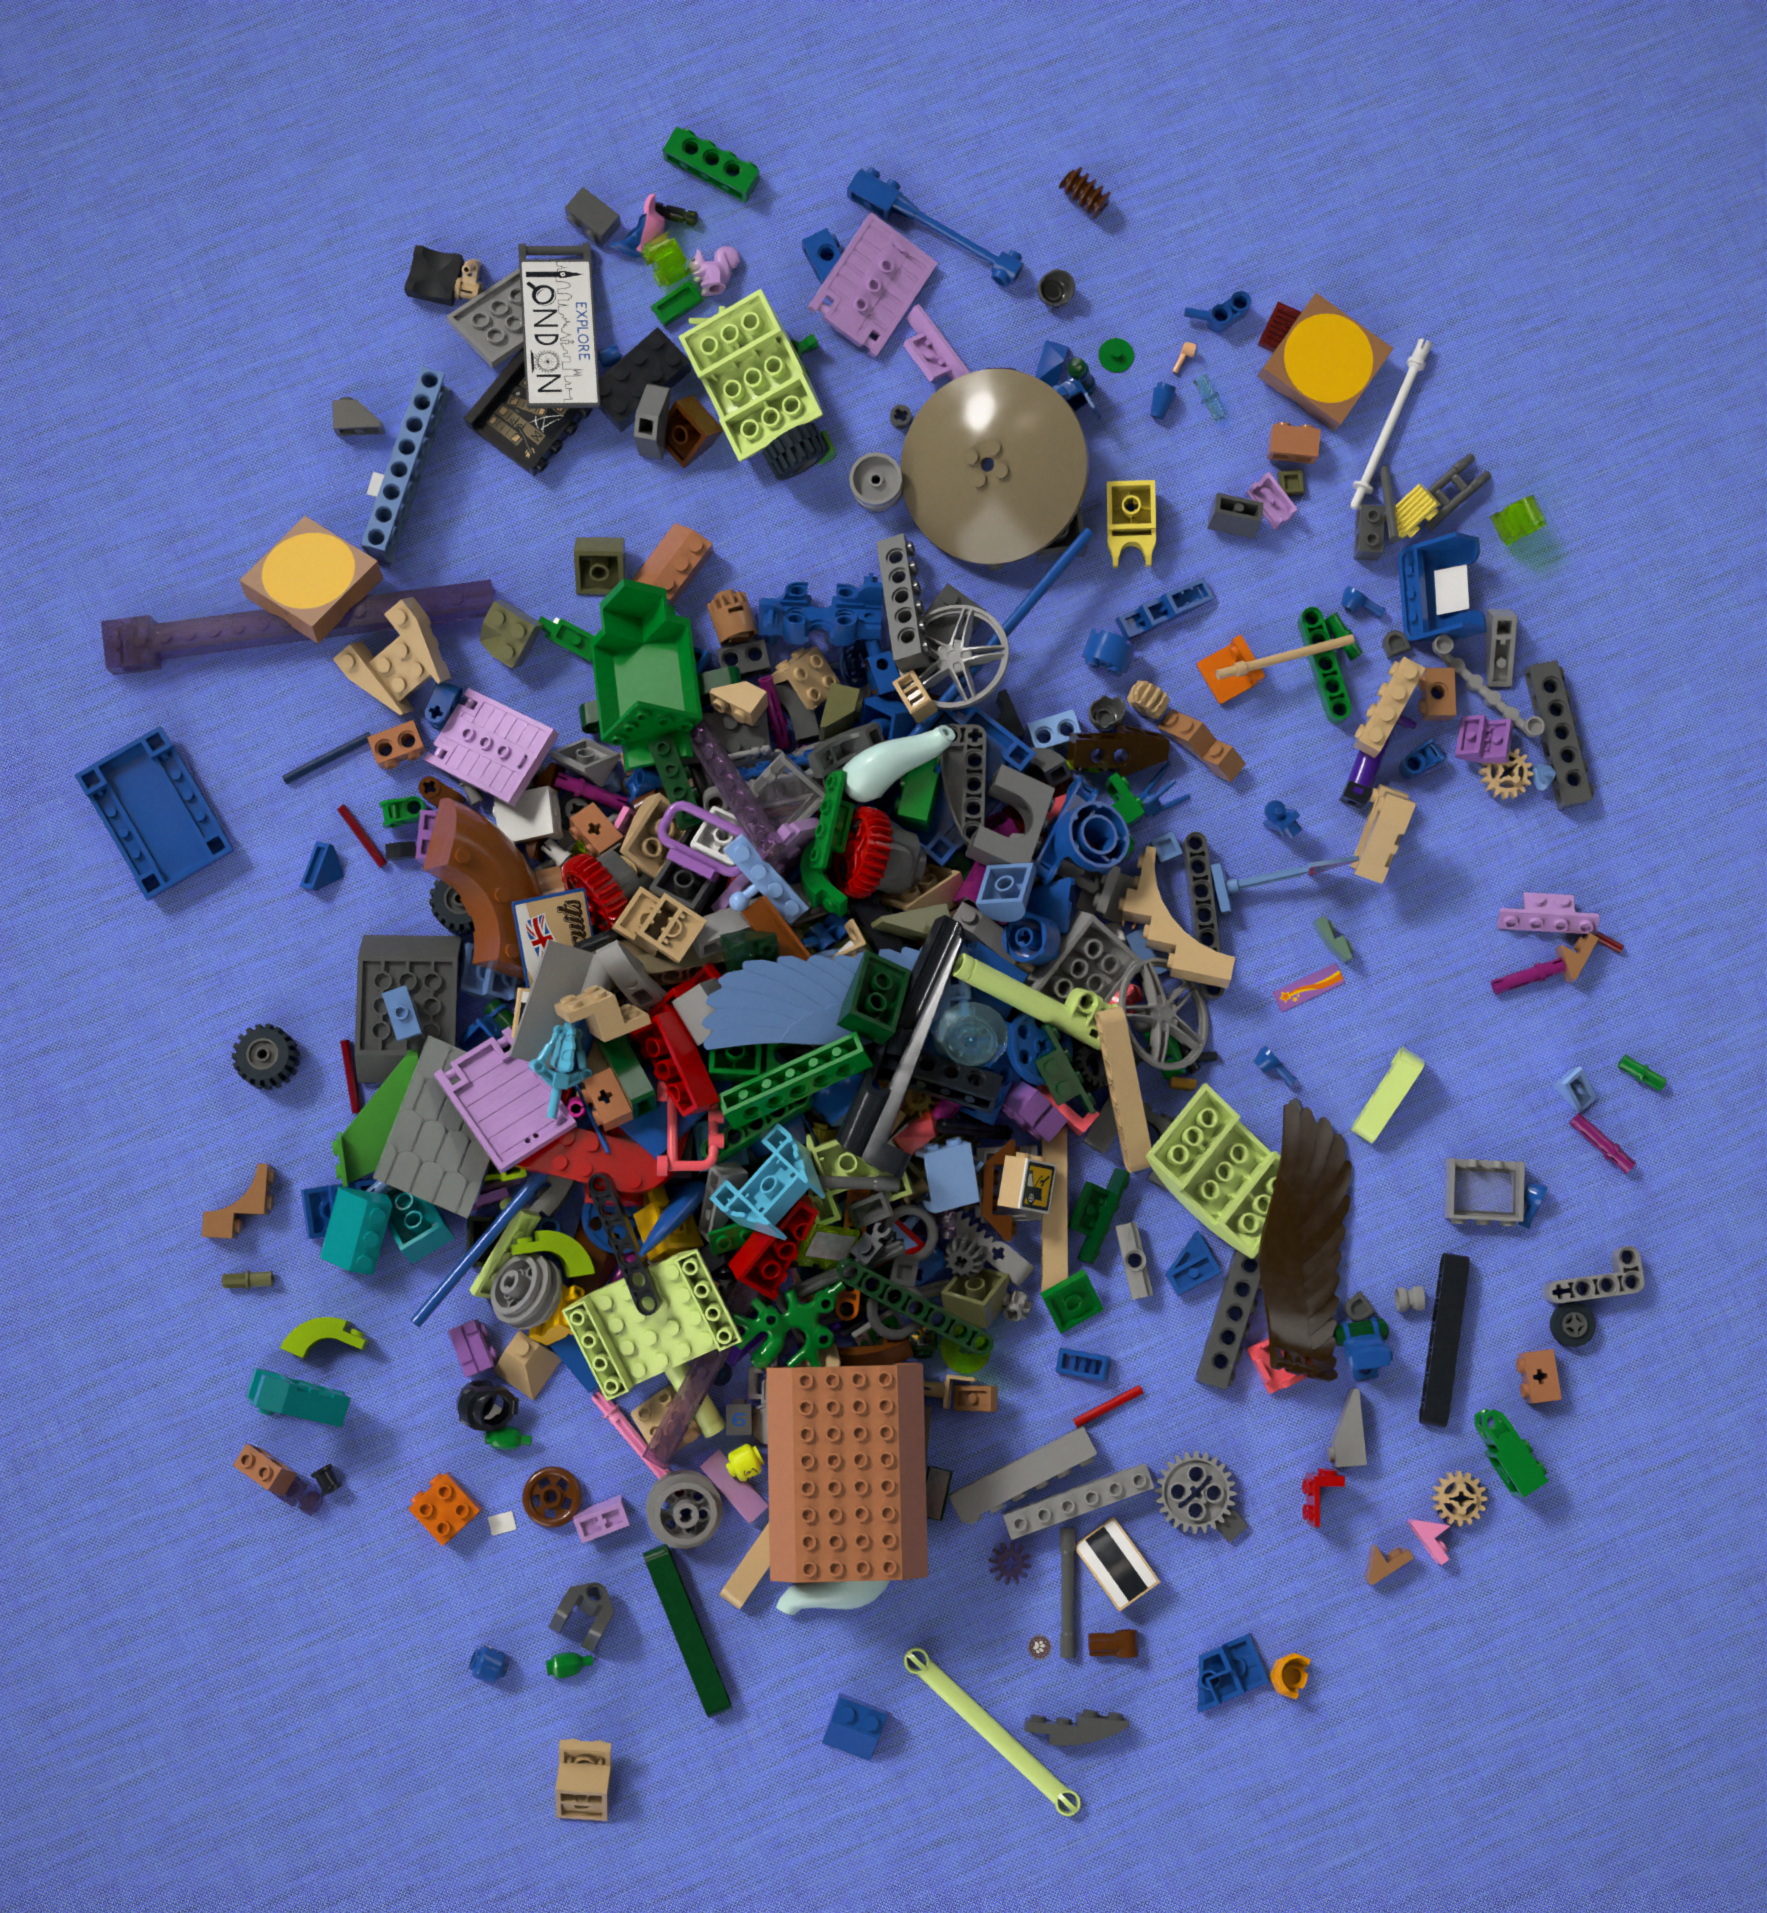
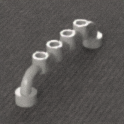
M1440 635L1434 640L1432 644L1434 653L1440 656L1448 665V668H1455V676L1460 675L1466 681L1467 690L1471 692L1478 691L1484 697L1485 706L1497 708L1502 713V719H1512L1514 725L1524 731L1529 737H1537L1544 731L1545 724L1540 717L1532 716L1526 721L1522 719L1517 708L1509 707L1501 700V695L1498 691H1491L1483 684V679L1480 675H1473L1465 668V663L1462 659L1454 658L1450 654L1454 646L1451 637Z

